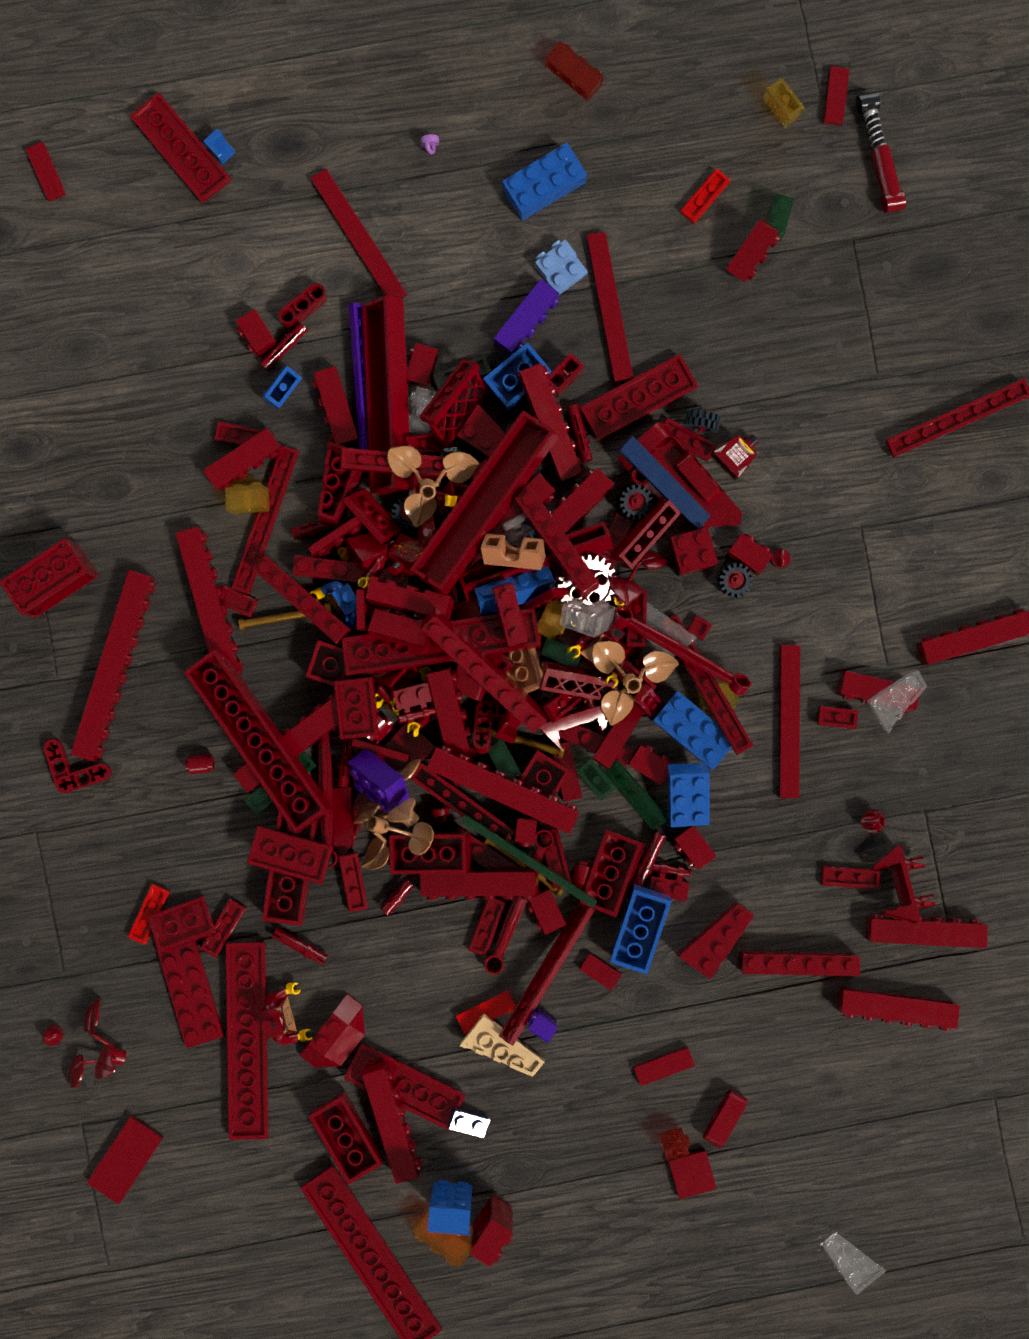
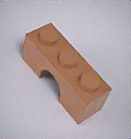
M486 534L481 546L483 562L487 565L541 570L545 559L543 539L524 537L521 547L515 548L506 542L505 535Z

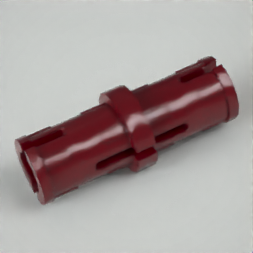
M404 879L395 892L392 891L391 896L380 909L390 916L395 908L404 902L406 895L415 886L409 880Z

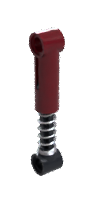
M877 91L857 95L856 108L858 113L864 116V121L867 122L866 127L869 129V140L872 141L871 146L874 147L871 151V156L882 194V209L886 214L905 209L906 197L900 189L890 146L884 143L885 137L882 135V124L879 123L880 118L877 116L881 105L880 96Z

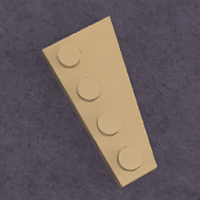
M485 1014L480 1017L460 1042V1046L465 1049L469 1048L477 1054L488 1056L496 1062L507 1064L510 1068L532 1077L545 1062L541 1056L517 1039L514 1046L500 1038L499 1034L503 1028Z

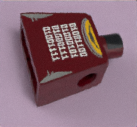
M753 434L746 440L738 435L716 449L711 456L737 481L757 456L753 448L759 443V440Z

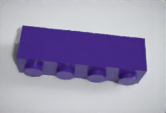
M540 279L494 337V343L510 356L524 346L523 342L527 338L530 339L536 332L534 328L538 323L542 324L548 316L546 313L550 308L553 310L559 303V292Z

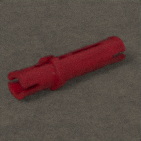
M299 322L295 328L284 335L283 340L259 363L269 371L292 346L295 347L297 345L296 342L308 330Z
M571 405L567 407L576 439L575 446L578 447L581 462L586 463L593 460L589 447L590 439L586 436L579 405Z
M345 514L341 526L349 521L347 514ZM320 520L312 523L309 521L305 525L291 528L294 540L309 535L311 537L315 536L316 533L334 529V527L322 524Z
M355 738L343 740L341 762L338 765L339 776L337 786L349 787L351 769L348 762L353 759L354 747L352 746V741Z
M655 831L641 864L637 866L638 871L631 883L632 885L644 886L648 875L653 871L651 868L666 838L665 835Z
M277 927L272 935L273 939L301 953L305 959L308 957L323 966L328 957V954L314 948L313 944L305 943L280 927Z

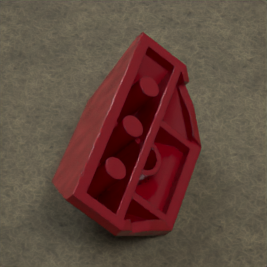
M347 994L299 1056L314 1068L341 1066L365 1035L363 1005Z

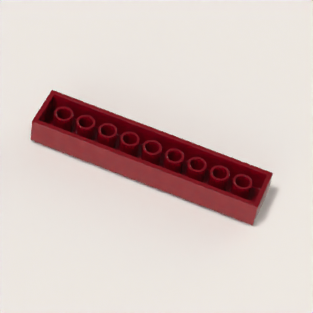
M214 649L184 672L295 833L303 831L333 809L223 650Z

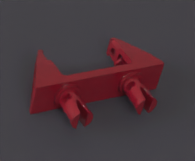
M586 686L587 692L592 689V686ZM582 697L584 702L582 707L568 711L554 723L547 717V722L539 729L559 749H562L559 730L572 728L593 721V719L597 725L598 733L604 735L608 720L602 711L601 701L595 702V699Z
M901 845L897 846L875 864L872 870L888 869L889 867L892 870L891 874L901 907L898 906L895 909L885 910L883 912L884 915L918 924L921 922L919 908L936 906V901H926L933 898V894L919 897L914 895L908 872L909 870L925 868V863H916L924 858L919 856L906 859Z

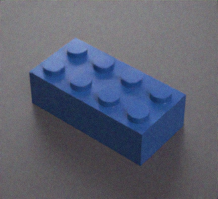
M565 143L503 180L502 190L521 221L585 184L587 173L569 144Z
M679 691L674 692L662 709L651 720L701 763H706L709 770H714L732 748L719 725Z
M633 884L610 954V963L648 974L672 902L671 896Z
M447 1180L434 1182L429 1210L428 1232L469 1234L472 1185L463 1181L457 1182V1184L449 1183Z

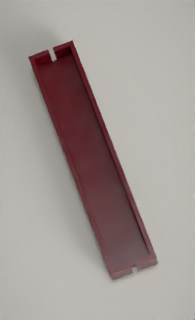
M385 295L361 305L368 450L388 452L390 448L404 446L402 439L410 436L404 304L403 299ZM369 471L370 494L389 496L409 491L408 478L399 477L395 473Z
M522 411L410 568L416 577L428 585L430 584L431 587L444 595L449 593L481 548L485 535L491 534L557 441L558 437L555 430L541 421L539 423L536 418Z

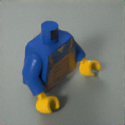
M333 580L321 588L318 587L310 592V594L314 593L317 600L322 599L326 595L342 622L352 631L357 628L356 595L348 583L343 585L340 581Z

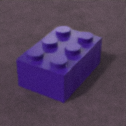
M368 749L363 750L348 762L351 769L350 774L354 778V786L357 791L366 794L371 802L375 801L382 811L390 813L403 800L409 798L403 776Z

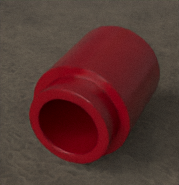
M208 753L189 755L188 760H185L186 771H189L191 775L209 773L210 770L215 769L213 755H208Z
M579 860V863H575L571 881L573 882L572 887L585 890L593 866H590L591 862Z

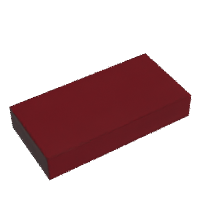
M223 585V597H220L221 603L226 604L227 608L251 618L259 601Z
M591 953L587 955L579 968L580 971L611 991L622 976V973Z

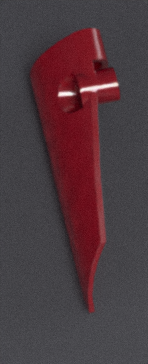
M662 421L653 425L637 440L710 515L701 528L741 525L742 511L697 458L682 446ZM622 454L617 458L636 484L645 486L647 490L659 499H665L646 479H639V471Z

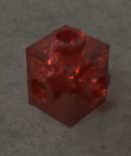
M673 1128L659 1134L667 1161L681 1159L689 1155L688 1147L691 1146L688 1134L684 1135L682 1128Z

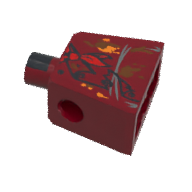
M401 533L388 553L389 573L393 576H397L400 572L407 576H413L414 574L410 568L426 546Z

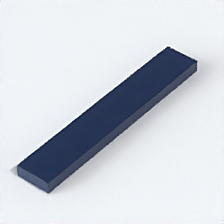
M630 436L618 451L665 499H669L676 506L681 515L696 530L700 529L710 517L707 511L633 436Z

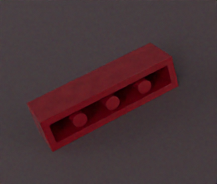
M336 366L314 372L315 379H312L315 390H319L321 397H318L321 409L325 408L327 414L323 415L326 426H330L332 433H329L331 442L345 447L359 443V437Z
M266 428L203 471L216 490L222 489L225 491L233 486L232 482L236 479L240 481L249 475L247 472L251 469L257 470L264 465L263 462L268 458L272 460L279 456V451L283 448L271 429Z
M659 499L651 508L650 513L647 512V516L643 517L612 551L610 555L622 568L632 569L681 514L669 499Z
M843 671L841 672L837 694L842 695V699L853 701L854 698L861 699L860 703L872 705V702L879 703L881 708L891 709L892 706L897 707L899 712L910 713V711L917 710L921 688Z

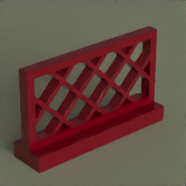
M462 359L419 415L420 419L429 425L443 448L447 449L477 404L480 405L489 393L488 388L478 373L480 367L476 362ZM480 387V389H481L482 391H481V393L478 395V397H476V396H477V388ZM468 388H472L471 398H467ZM462 392V398L458 399V396ZM470 401L469 409L466 411V404ZM458 402H461L460 412H457ZM456 416H459V422L455 425ZM447 417H450L449 426H446ZM445 430H449L448 437L444 439Z

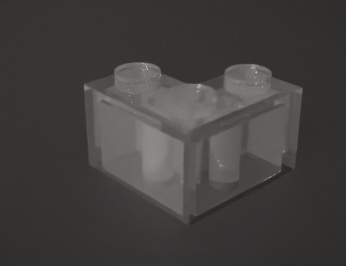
M417 387L416 392L412 391L409 401L413 408L412 413L409 414L410 432L419 435L432 433L429 425L423 422L419 415L437 392Z
M573 598L563 604L559 625L595 637L611 629L615 607L603 600L588 605L583 603L581 599Z

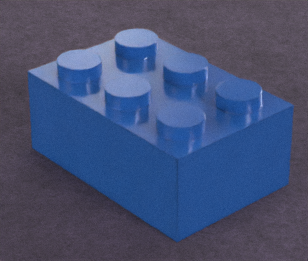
M528 342L483 378L488 390L507 413L526 398L517 375L518 371L542 363V366L547 368L549 375L552 373Z
M707 764L667 765L668 818L670 826L710 825V772Z

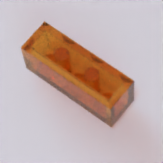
M427 1207L413 1226V1236L419 1242L424 1241L428 1244L430 1250L435 1254H441L445 1257V1261L449 1265H455L460 1268L470 1254V1239L460 1234L428 1232L430 1209Z

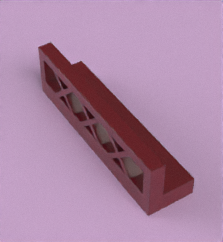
M542 661L540 666L543 672L539 686L540 690L602 700L604 695L600 694V689L607 686L611 687V691L616 690L618 686L617 684L612 688L614 681L611 679L605 684V680L609 676L601 671ZM548 676L557 678L558 682L554 685H546ZM569 680H573L576 683L570 689H566L563 686ZM587 683L593 685L594 688L588 692H583L581 689Z

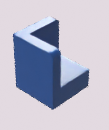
M218 129L203 141L206 148L222 165L235 154V150L229 145Z

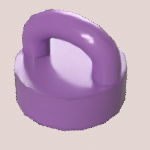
M435 134L424 135L420 138L421 146L425 147L429 154H434L436 151L435 146L439 145V137Z

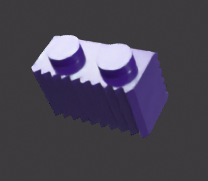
M540 1007L533 1012L527 1022L528 1030L547 1043L558 1029L556 1018L553 1019V1016L544 1012L543 1009L541 1010Z

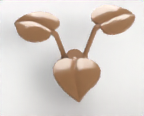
M400 446L390 448L388 451V462L392 471L402 478H408L414 472L420 484V493L410 494L404 502L405 512L415 527L422 525L435 513L437 508V502L434 497L436 494L435 487L439 486V482L445 473H447L448 479L452 482L462 483L472 476L479 465L478 461L467 453H449L443 459V465L446 469L442 470L434 482L431 479H421L416 470L421 465V455L415 448Z
M614 641L595 643L592 650V658L596 668L606 674L611 673L616 668L624 677L623 685L626 688L622 689L620 693L616 690H611L601 700V708L609 724L614 725L629 714L634 701L633 697L628 693H637L641 689L644 672L650 681L655 683L662 682L679 665L678 661L668 653L652 651L644 656L643 665L645 668L641 669L639 677H637L635 674H625L618 665L625 658L624 649L620 644Z
M422 760L410 761L400 767L397 772L406 781L415 773ZM411 797L403 800L390 811L387 820L390 822H403L406 827L413 826L419 819L418 815L413 811L415 799ZM367 801L357 812L354 824L367 821L371 815L377 812V809H380L379 805L375 801Z
M380 808L382 815H371L366 821V828L369 831H373L372 834L377 837L369 844L365 860L361 866L367 869H379L387 863L390 856L389 847L386 846L388 841L381 834L388 832V830L410 836V851L415 855H422L431 846L434 838L433 829L424 822L417 823L414 826L413 833L390 827L389 822L386 820L389 813L382 811Z

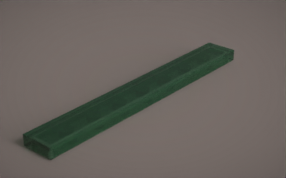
M467 814L461 819L462 823L592 908L596 905L595 898Z

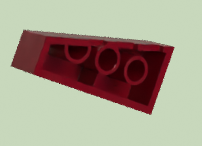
M477 404L457 434V440L488 460L506 433Z
M328 441L318 517L322 524L339 528L348 509L343 500L346 496L355 492L363 471L340 469L341 448L348 447Z
M371 576L365 597L378 610L385 608L397 615L400 613L410 615L415 620L419 618L425 619L435 608L450 620L454 600L451 596L424 590V593H421V590L409 585L402 588L401 585L390 580L387 581V584L382 583L378 580V577Z
M734 902L716 920L706 926L700 934L690 940L684 948L680 949L676 953L677 956L711 979L755 915L737 902Z

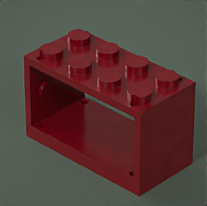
M64 538L1 580L0 584L21 615L37 618L100 575L80 545Z

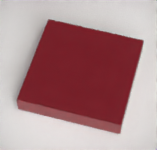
M706 1149L668 1159L679 1199L717 1189Z

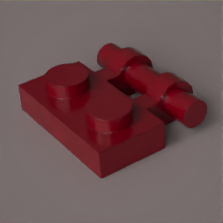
M429 682L390 691L394 710L402 709L403 715L397 716L399 724L404 722L408 724L415 719H426L430 715L436 714L434 706L427 708L426 705L427 702L433 701ZM418 705L419 711L411 712L410 707Z
M661 862V864L654 863L652 870L659 871V877L651 876L649 889L669 895L672 900L687 902L690 883L682 881L683 876L691 877L692 869H687L681 865H678V867L670 866L664 862ZM666 873L676 874V880L665 878Z

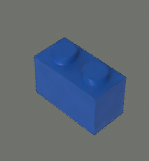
M288 366L283 367L261 396V399L275 410L279 409L302 377Z

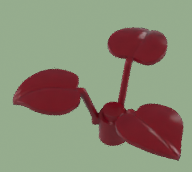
M648 550L637 562L627 581L623 578L610 581L609 587L614 593L610 597L613 599L615 595L616 601L621 600L626 606L629 605L642 593V588L631 581L638 567L643 564L647 569H658L667 563V559L657 552ZM607 551L598 554V559L602 556L605 562L612 560V556Z
M101 998L94 1001L87 1010L84 1018V1031L89 1032L91 1036L106 1046L101 1050L99 1060L83 1061V1055L81 1054L73 1059L69 1069L70 1088H76L80 1084L86 1064L96 1063L94 1070L95 1078L103 1079L116 1071L114 1065L122 1066L125 1062V1050L115 1048V1044L109 1043L94 1033L99 1020Z

